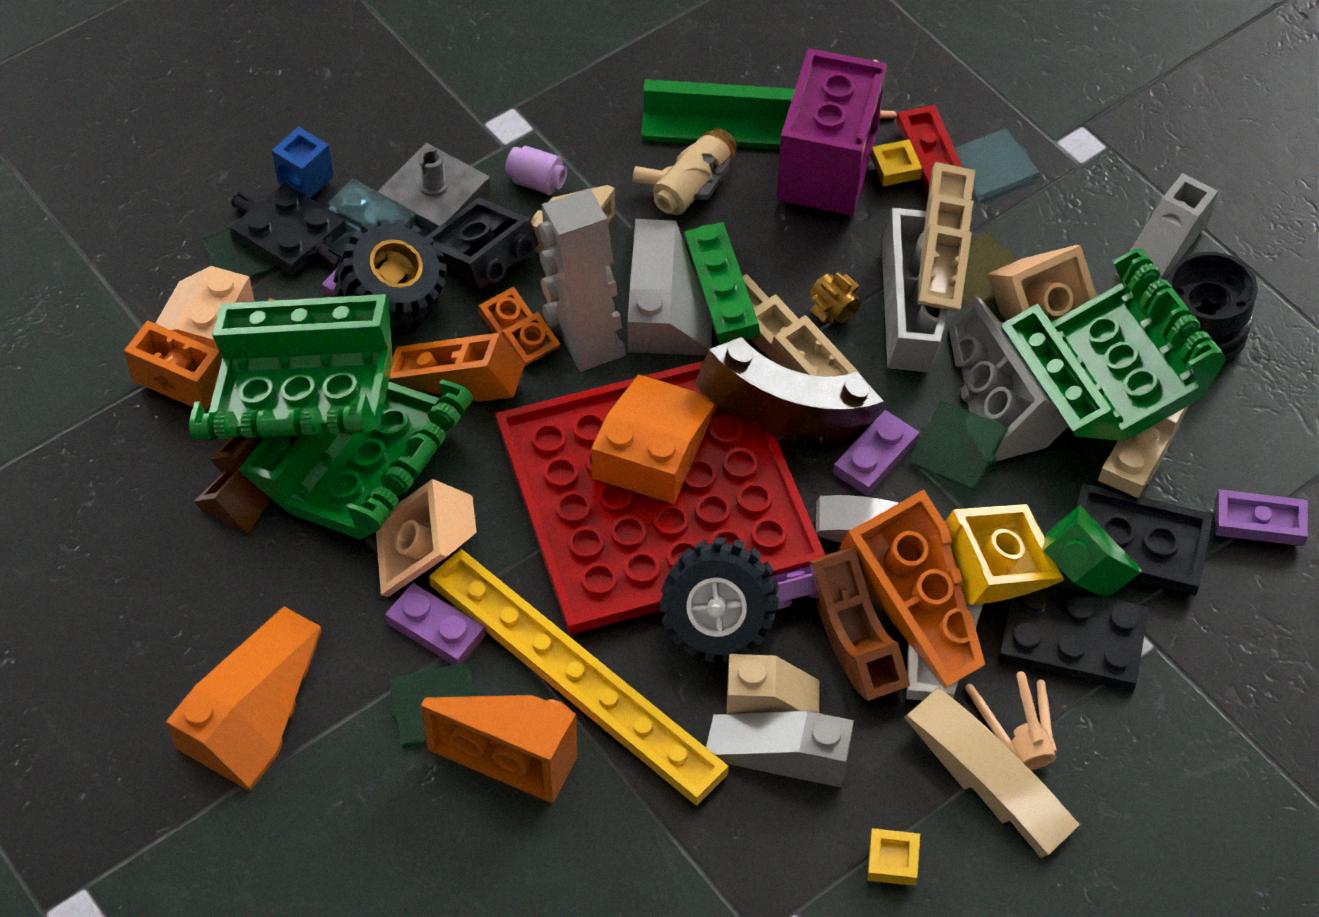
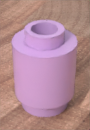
M523 146L522 148L514 147L506 160L505 176L511 178L516 185L551 195L555 189L560 190L567 176V167L563 166V159L560 156L529 146Z

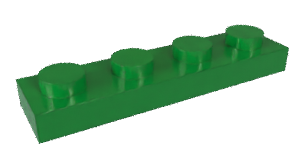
M724 222L703 225L696 229L684 231L686 244L719 345L740 337L747 340L761 336L759 323Z

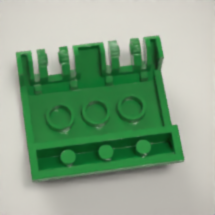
M1140 248L1131 250L1112 261L1120 279V284L1053 322L1048 319L1037 303L1001 324L1004 332L1075 437L1127 441L1202 399L1226 360L1225 355L1207 332L1199 331V328H1201L1199 326L1200 322L1169 282L1163 278L1159 279L1161 272L1145 251Z
M386 294L220 304L212 337L222 356V363L209 412H204L200 401L194 402L189 420V431L193 440L231 439L243 435L244 438L316 435L330 431V434L367 433L380 428L393 363L389 300Z
M444 379L439 381L443 394L440 398L389 382L380 428L367 433L330 434V431L316 435L264 437L239 469L242 475L289 514L361 540L377 532L382 527L390 512L399 503L397 496L408 491L414 482L413 480L419 476L438 447L445 440L446 434L444 432L456 425L461 418L460 416L464 414L474 398L472 393L464 386Z

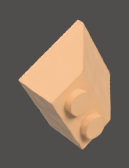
M213 266L201 270L179 281L155 324L218 350L212 333L220 304L255 302L250 278L246 275Z

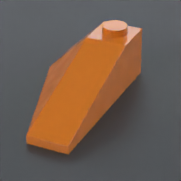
M923 489L848 531L839 549L842 550L848 547L856 549L869 594L946 689L985 665L972 613L967 608L961 586L963 580L960 569L956 568L949 528Z
M285 606L281 608L197 683L167 719L166 724L174 747L239 786L251 791L279 755L283 743L282 736L289 717L293 715L296 706L295 699L302 679L307 675L322 632L321 626Z

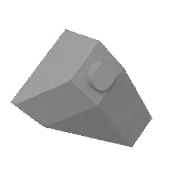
M636 219L628 308V352L707 355L712 343V321L677 222L675 220Z
M975 296L948 325L955 365L961 368L964 386L960 388L963 401L968 403L970 419L966 420L968 433L984 459L990 463L1047 448L1068 425L1001 326L1002 323L987 305Z

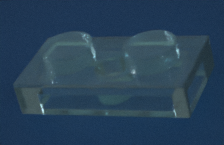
M353 178L327 203L328 210L345 219L346 224L361 231L363 225L370 222L376 227L378 220L388 219L391 225H394L396 220L405 221V227L412 229L413 225L417 224L416 213Z

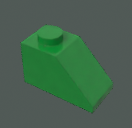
M1081 505L1046 533L1043 547L1046 555L1074 584L1099 596L1111 597L1141 573L1140 567Z

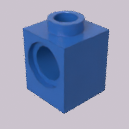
M299 126L271 150L277 182L281 185L285 183L309 198L334 177L329 144Z

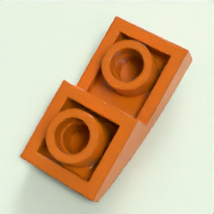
M514 287L479 305L478 314L492 333L500 332L524 362L525 366L560 348V342L539 312L533 314Z

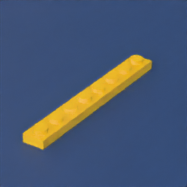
M459 549L429 576L431 587L465 615L485 626V631L696 806L728 775L729 766L464 550Z

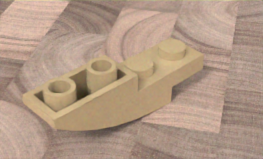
M1189 406L1127 441L1118 440L1102 467L1098 481L1139 498L1146 484L1149 485Z

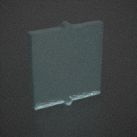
M1007 128L954 148L963 168L976 170L973 191L979 200L1038 178L1040 171L1027 156V149L1020 147Z

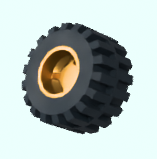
M388 219L378 220L376 227L371 222L363 225L360 232L356 230L351 236L334 274L333 282L337 283L334 293L336 297L386 294L389 300L391 335L395 329H398L402 334L409 332L412 325L417 328L423 323L425 317L429 316L446 281L443 279L447 272L446 264L440 263L443 258L441 249H434L432 246L435 241L430 235L425 238L420 235L421 229L413 225L412 229L405 227V221L396 220L394 225H391Z

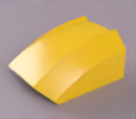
M1027 504L954 509L945 520L952 539L950 545L956 568H959L963 580L961 586L967 604L978 605L1007 600L1064 581L1060 568L1043 551L1045 537Z

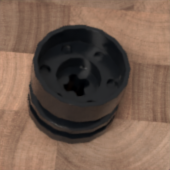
M1198 252L1181 259L1170 272L1169 284L1200 322L1199 326L1201 328H1199V331L1207 332L1223 352L1225 361L1234 358L1245 348L1249 336L1252 313L1258 293L1256 276L1242 261L1231 255L1219 252Z

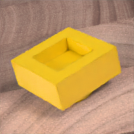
M910 140L872 147L871 160L882 186L921 179L922 167Z
M872 828L867 881L916 886L920 834Z

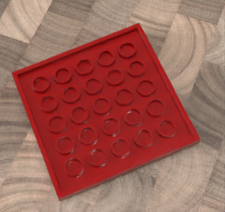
M704 361L645 376L703 394L694 383ZM635 378L495 413L496 424L568 634L572 635L660 611L659 601L663 596L661 590L674 563L678 561L684 551L688 548L693 550L698 542L704 540L707 541L708 545L713 544L715 538H726V544L733 545L735 539L745 542L742 549L751 552L755 548L761 553L759 560L763 564L767 561L773 568L771 576L809 566L808 561L825 556L775 435L761 431L762 424L740 413L735 418L717 406L675 504L592 479L591 448L607 414Z

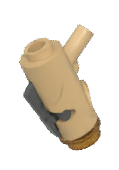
M715 128L712 131L705 132L697 142L683 150L677 156V162L673 166L666 167L662 171L635 166L632 180L636 183L654 186L652 190L654 202L661 211L674 215L683 214L696 199L708 200L718 184L730 170L731 162L735 156L734 153L737 150V144L727 131Z

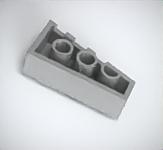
M590 188L542 204L543 223L538 224V231L544 245V251H541L539 256L545 272V278L541 279V286L547 299V303L542 305L549 328L556 327L579 372L626 356L624 343L615 332L622 329L619 312L615 311L612 299L618 293L616 281L609 266L613 264L608 219Z
M892 208L881 239L887 368L929 372L941 341L948 314L946 309L917 304L926 211Z

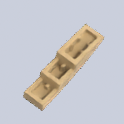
M935 162L932 168L922 241L917 304L959 312L961 309L972 232L969 230L974 202L971 198L976 170Z
M747 274L742 276L759 323L761 336L751 338L750 340L768 357L785 368L809 375L841 376L858 372L806 315L798 319L776 294L769 298Z
M940 687L936 688L904 717L964 790L972 787L1001 823L1011 821L1040 857L1049 855L1080 825L1047 786L1012 750Z

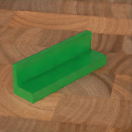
M645 79L641 139L653 142L694 144L701 136L710 135L718 138L726 146L780 150L781 133L795 89Z

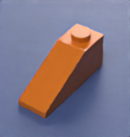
M499 332L396 347L389 382L413 390L443 395L439 381L444 379L467 388L473 395V401L476 402L514 397L525 364Z

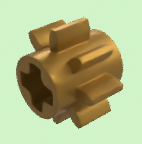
M836 273L835 276L831 274L823 275L810 290V298L815 303L810 311L823 323L829 321L831 324H834L835 321L839 323L847 322L860 307L861 301L855 294L860 285L847 274L844 276L840 273Z

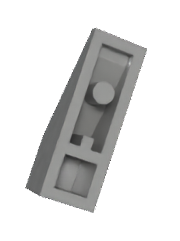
M811 711L713 715L706 748L725 764L842 788L854 720Z

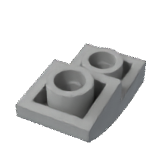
M820 496L816 501V534L819 537L842 543L848 531L895 506L898 502L864 496Z

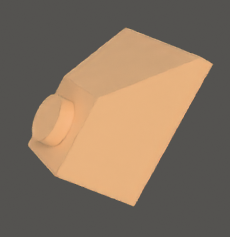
M1074 245L1022 258L987 274L999 312L1006 321L1038 303L1048 319L1053 322L1097 297L1081 245Z
M432 479L398 503L395 509L390 512L382 527L376 532L381 595L385 597L391 596L445 559L477 533L472 495Z

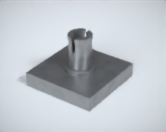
M426 142L378 191L379 203L433 232L478 197L481 198L490 188V176Z

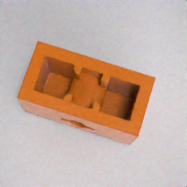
M147 320L124 350L132 381L193 407L194 402L200 401L205 412L211 404L222 363L219 350Z

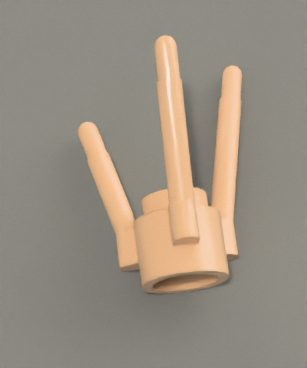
M1022 671L1017 673V681L1027 723L1020 725L1014 730L1015 737L1012 741L972 684H967L965 686L966 692L994 735L1012 750L1030 770L1045 767L1055 761L1057 748L1052 736L1048 695L1044 680L1040 679L1036 684L1040 716L1039 723L1026 674Z

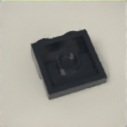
M480 197L429 234L435 241L432 247L434 249H441L443 254L441 262L450 266L454 278L479 290L491 283L499 282L504 277L506 269L514 263L529 259L533 255L535 247L539 245L530 218Z

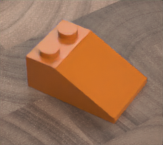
M638 374L607 414L591 448L592 479L675 504L717 405L702 393Z
M533 695L434 697L425 698L421 704L427 750L550 803H554L578 758L576 713L572 712L560 701L553 699L545 701Z

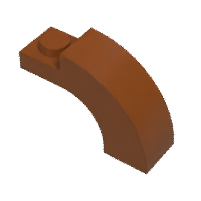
M848 547L808 561L820 600L816 602L824 629L841 667L858 693L869 701L911 686L899 644L886 633L875 613L856 549Z

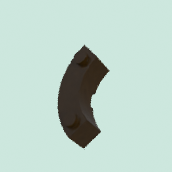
M742 337L709 349L694 383L705 396L731 416L736 418L737 414L740 413L762 424L761 431L791 440H794L796 435L819 437L820 443L842 442L859 438L873 423L884 402L858 372L841 376H815L785 368L764 357Z

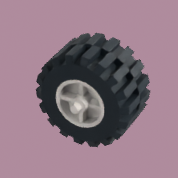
M715 538L714 543L709 545L706 540L698 542L693 550L688 548L681 554L664 581L661 590L663 596L659 601L660 611L665 612L662 623L665 630L673 629L674 633L671 639L677 646L683 641L689 645L686 653L695 657L697 650L704 652V661L714 662L716 655H722L724 662L729 661V654L740 652L741 654L748 655L752 652L755 644L759 646L764 641L768 630L771 629L779 602L777 597L778 581L771 577L773 568L767 561L763 564L759 560L761 553L753 548L751 552L742 549L745 542L735 539L733 545L726 544V538Z

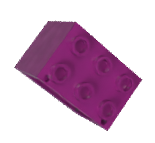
M808 48L781 133L776 200L852 216L855 215L871 158V150L874 147L879 129L887 63Z

